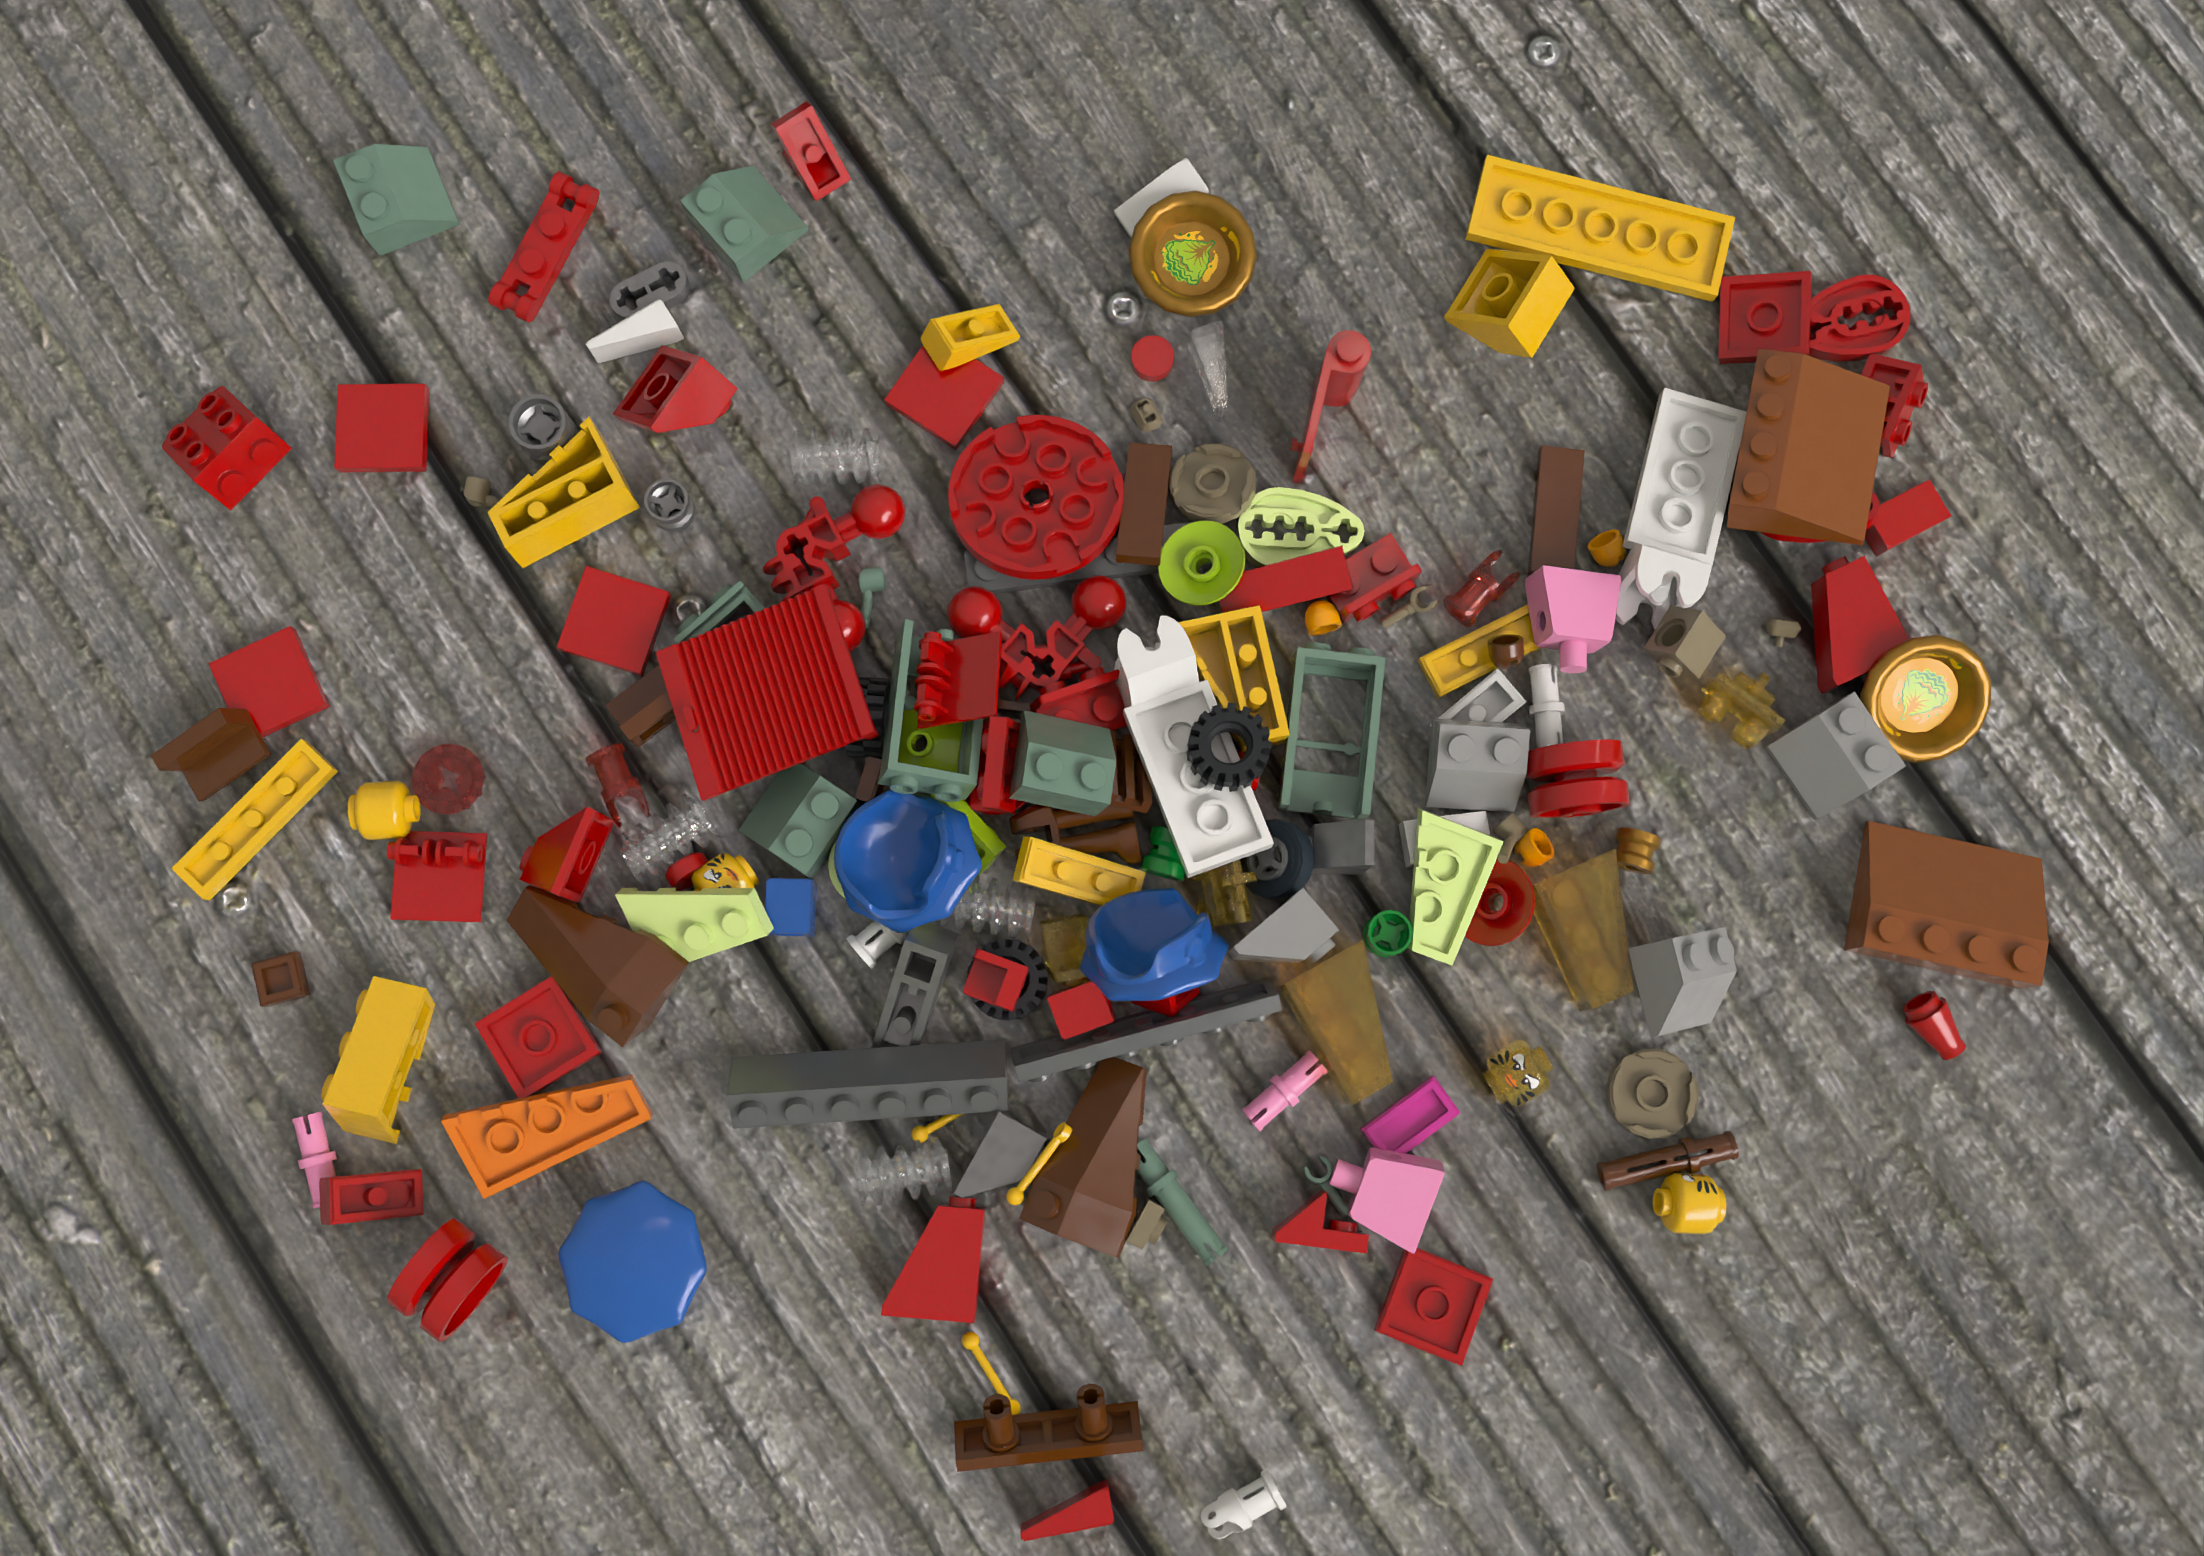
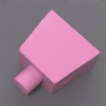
M1543 565L1525 579V590L1534 643L1539 648L1560 650L1561 672L1572 674L1585 672L1587 670V653H1594L1610 643L1615 624L1621 575Z
M1373 1147L1369 1148L1362 1167L1337 1159L1330 1176L1329 1185L1352 1193L1348 1204V1215L1352 1219L1415 1254L1445 1170L1443 1162L1436 1159Z

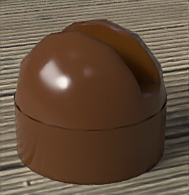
M1506 634L1490 638L1488 640V653L1491 662L1497 668L1507 670L1509 665L1512 668L1517 667L1524 657L1523 637Z

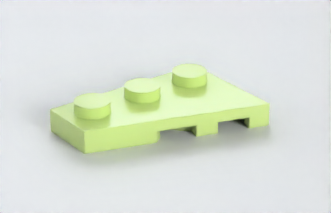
M1418 808L1409 919L1413 935L1412 941L1408 946L1409 949L1453 966L1504 841Z
M622 888L615 894L632 931L637 932L641 929L654 934L689 962L767 936L774 929L755 888H703L701 891H676V888L638 891L637 888Z

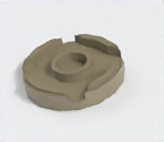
M1222 443L1203 444L1196 447L1195 452L1190 453L1186 457L1184 454L1176 461L1170 473L1171 498L1176 509L1188 520L1194 522L1214 521L1223 524L1238 518L1250 507L1256 495L1255 470L1252 463L1250 464L1245 459V454L1237 448Z
M1662 1049L1636 1050L1622 1057L1610 1071L1606 1084L1607 1105L1615 1121L1627 1132L1646 1139L1667 1138L1680 1131L1694 1117L1699 1097L1698 1085L1693 1073L1689 1071L1688 1067L1683 1063L1684 1061L1673 1053Z

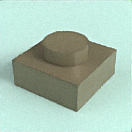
M1147 1197L1131 1226L1126 1241L1143 1250L1147 1241L1155 1245L1168 1221L1161 1217L1165 1208Z

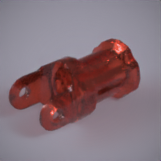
M1496 550L1468 574L1469 580L1454 595L1449 594L1443 599L1444 607L1448 613L1462 625L1472 627L1476 623V616L1490 602H1497L1520 577V573L1517 571L1507 576L1500 584L1497 582L1492 574L1491 566L1501 557L1502 550Z
M623 743L606 746L585 758L588 766H593L603 787L600 794L613 822L618 828L622 827L621 818L614 804V801L624 797L636 798L643 814L646 817H650V808L637 777H632L623 757L625 752Z

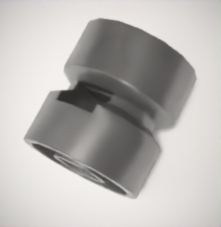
M532 394L522 398L514 405L509 415V429L512 437L535 463L542 466L551 459L549 454L558 445L563 448L579 433L577 426L563 407L554 398L544 394Z

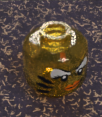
M1519 1039L1491 1054L1487 1059L1488 1070L1483 1072V1075L1501 1104L1508 1101L1514 1107H1521L1546 1093L1551 1087V1081L1547 1073L1553 1070L1554 1067L1540 1045L1532 1049L1526 1041Z

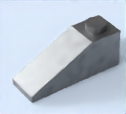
M931 923L910 930L903 943L871 1048L921 1045L945 980L959 933Z

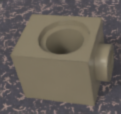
M1670 605L1644 649L1657 661L1655 667L1663 674L1672 678H1678L1682 675L1699 679L1726 635L1702 610Z

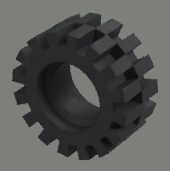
M858 676L874 727L877 729L879 736L871 740L863 738L845 745L846 755L864 758L871 756L882 759L891 682L890 679Z
M1228 703L1227 708L1221 709L1220 704L1212 706V710L1209 713L1205 710L1199 716L1198 721L1194 722L1187 743L1188 750L1186 754L1187 761L1192 763L1191 771L1194 775L1199 773L1201 776L1200 782L1207 786L1208 782L1215 784L1214 790L1222 791L1223 787H1229V792L1237 791L1241 785L1244 788L1252 785L1255 778L1258 779L1262 774L1271 751L1272 741L1268 740L1270 731L1268 726L1262 727L1263 719L1259 714L1255 717L1251 716V709L1246 706L1243 707L1242 711L1235 709L1236 703ZM1223 732H1232L1239 735L1246 745L1245 756L1235 763H1224L1218 760L1211 749V742L1214 737Z
M1002 938L984 945L981 950L1029 968V972L1014 1012L971 997L974 1004L986 1015L1002 1021L1019 1020L1031 1012L1033 1013L1043 1001L1048 986L1047 969L1041 955L1031 945L1025 944L1018 939ZM972 957L973 960H972L970 966H968V970H967V974H968V975H969L970 970H971V967H972V965H973V962H974V959H975L974 957Z

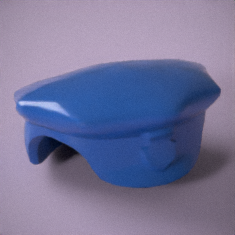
M892 790L886 791L868 801L848 818L838 835L834 851V865L837 878L849 908L853 912L876 921L896 933H905L918 926L949 917L982 868L981 859L972 837L968 817L965 813L957 811L925 794H901Z
M1175 889L1140 890L1114 898L1094 912L1086 929V947L1081 960L1080 971L1111 1001L1161 1000L1216 980L1229 944L1212 929L1208 914L1200 913L1197 915Z
M646 1181L635 1182L628 1187L593 1197L586 1201L576 1223L562 1243L558 1253L572 1312L588 1320L622 1343L632 1342L680 1324L684 1320L707 1270L696 1217L692 1210L660 1192L654 1185Z

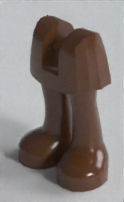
M1122 781L1118 782V795L1123 796ZM1036 804L1009 818L1013 835L1045 831L1047 842L1085 854L1115 852L1128 864L1142 862L1135 821L1073 836L1061 837L1060 829L1094 822L1135 819L1134 811L1109 805L1098 815L1091 816ZM1020 848L1017 849V850H1015L1016 864H1017V860H1018Z

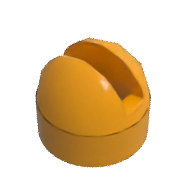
M1617 529L1607 530L1598 534L1587 546L1593 559L1604 567L1618 565V562L1625 558L1627 549L1622 547L1624 539Z
M1315 601L1306 610L1304 619L1308 635L1310 636L1327 634L1342 626L1338 610L1328 601Z
M1532 828L1515 843L1514 853L1515 855L1520 853L1524 858L1520 862L1522 865L1537 867L1554 857V848L1550 839L1543 831L1538 828Z

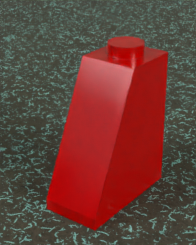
M1846 556L1825 565L1821 568L1824 575L1811 584L1817 683L1821 694L1868 673L1889 649L1909 639L1865 556L1850 563Z
M949 1196V1204L941 1203L938 1205L883 1303L881 1316L965 1323L975 1322L986 1207L976 1206L977 1198Z

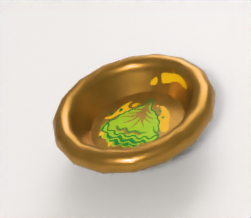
M1196 190L1170 194L1151 205L1134 226L1128 250L1132 276L1145 297L1166 312L1187 317L1215 314L1235 302L1251 282L1257 259L1253 231L1240 210L1220 196Z
M1941 635L1914 637L1889 649L1870 669L1860 693V700L1902 760L1912 763L1936 761L1964 748L1982 728L1991 706V678L1982 658L1964 642Z

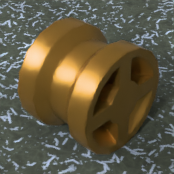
M1617 828L1615 838L1618 841L1617 850L1611 853L1609 864L1634 873L1653 874L1655 864L1652 856L1653 852L1659 849L1661 838L1638 829Z

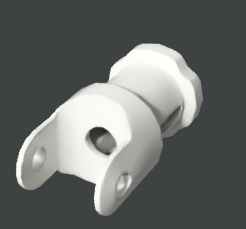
M873 921L857 936L851 934L846 939L872 969L877 965L876 959L895 943L902 944L910 930L905 933H896Z
M1266 1468L1261 1471L1260 1478L1237 1491L1234 1488H1230L1223 1492L1217 1501L1203 1509L1201 1520L1208 1527V1532L1213 1538L1222 1539L1234 1532H1244L1251 1528L1253 1520L1276 1507L1283 1510L1287 1506ZM1209 1513H1216V1516H1214L1212 1519H1208ZM1223 1525L1221 1531L1215 1530L1216 1527Z

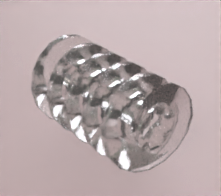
M851 428L846 429L843 441L838 440L834 429H829L826 442H821L817 430H812L808 443L803 442L799 430L794 431L790 448L794 485L796 484L798 474H800L805 486H811L816 473L823 485H829L833 472H835L840 484L848 482L850 472L853 473L858 484H863L868 471H870L875 483L882 482L880 436L878 440H874L869 428H864L860 441H856Z
M686 793L681 795L684 809L679 810L670 802L666 804L669 816L667 820H664L655 812L650 814L654 827L651 830L640 822L636 823L637 839L634 840L625 832L620 834L623 846L620 849V853L630 871L643 886L648 884L646 870L660 877L663 875L661 860L670 866L678 861L676 850L685 856L694 853L692 840L705 848L709 845L707 831L721 838L720 833L700 803Z
M977 875L951 915H953L956 929L962 930L968 919L971 918L973 932L980 933L986 921H989L991 935H998L1003 925L1006 924L1009 938L1015 939L1020 929L1024 927L1026 939L1030 941L1037 898H1035L1034 887L1029 885L1026 886L1022 895H1018L1015 881H1010L1005 891L1000 892L997 878H992L988 887L982 889L980 876ZM951 915L940 919V926L944 927Z
M937 1136L932 1137L930 1151H925L918 1139L914 1140L912 1153L907 1155L901 1143H896L892 1158H889L883 1146H878L874 1161L870 1160L865 1149H861L859 1152L856 1173L863 1209L866 1206L869 1194L875 1205L882 1206L886 1191L889 1192L895 1203L902 1201L904 1188H907L914 1200L920 1198L922 1185L926 1186L932 1197L938 1195L940 1182L945 1184L950 1194L954 1193L948 1150L943 1148Z

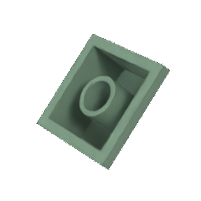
M372 144L333 159L362 234L380 256L460 225L428 147Z
M754 166L715 173L680 200L689 222L743 283L809 230L808 226Z
M1024 710L1021 715L1009 799L1091 816L1098 815L1111 804L1116 756L1110 729Z
M797 764L779 771L738 831L813 880L829 857L843 825L861 805L855 798L819 774L801 764Z

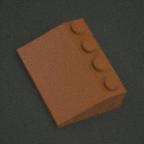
M1758 349L1729 503L1727 528L1863 545L1890 386L1806 354Z
M1865 822L1844 951L2017 989L2042 986L2049 943L2042 858L1877 822Z

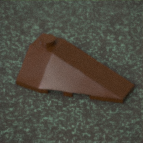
M531 885L524 888L506 920L584 1017L622 1048L651 1025L690 963L654 934L641 929L637 932L616 925V919L604 914L596 917L579 910L574 902Z
M1117 1057L1101 1060L1066 1121V1124L1072 1128L1071 1135L1065 1142L1059 1144L1036 1175L1019 1219L1057 1236L1120 1258L1136 1215L1137 1198L1134 1197L1135 1170H1139L1140 1154H1137L1139 1126L1143 1123L1147 1069Z

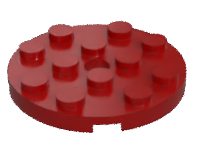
M1026 415L1016 417V422L1003 425L994 430L991 426L967 445L951 473L948 499L955 531L966 549L977 560L1004 575L1021 579L1039 580L1072 573L1089 564L1106 549L1120 525L1124 505V485L1122 474L1119 472L1117 464L1111 456V450L1089 429L1060 417ZM1033 489H1041L1049 495V500L1046 499L1040 504L1030 506L1024 497L1027 492Z

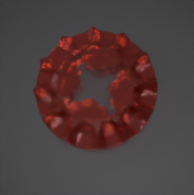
M442 744L429 749L417 761L412 774V787L415 795L419 798V802L430 811L446 815H453L454 813L470 809L475 800L482 796L483 781L486 776L480 763L481 760L467 748L456 744ZM440 766L452 773L461 771L460 776L455 780L459 793L448 787L439 789V784L444 781L443 771Z

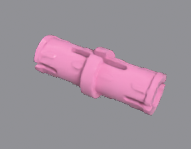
M1308 1050L1282 1076L1275 1075L1269 1080L1271 1085L1251 1103L1241 1109L1258 1131H1262L1263 1127L1288 1105L1294 1107L1300 1102L1297 1097L1322 1075L1328 1073L1323 1064L1318 1063V1058L1311 1051Z
M322 1111L292 1119L302 1159L298 1160L300 1169L305 1168L313 1209L320 1207V1178L336 1176L333 1160H337L336 1152H330Z

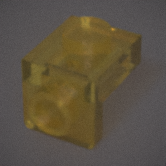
M1078 913L1039 921L1047 973L1055 982H1061L1063 986H1075L1087 982L1088 978L1080 971V964L1086 947V915Z

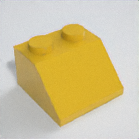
M1487 248L1444 318L1448 323L1499 353L1532 358L1575 287L1551 255Z

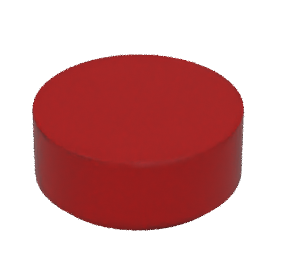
M1150 335L1136 342L1131 353V366L1138 377L1154 382L1164 379L1171 372L1174 363V351L1166 339Z
M700 852L686 855L667 869L665 878L671 888H676V891L687 889L693 886L691 880L693 873L703 867L708 862V859L704 853Z

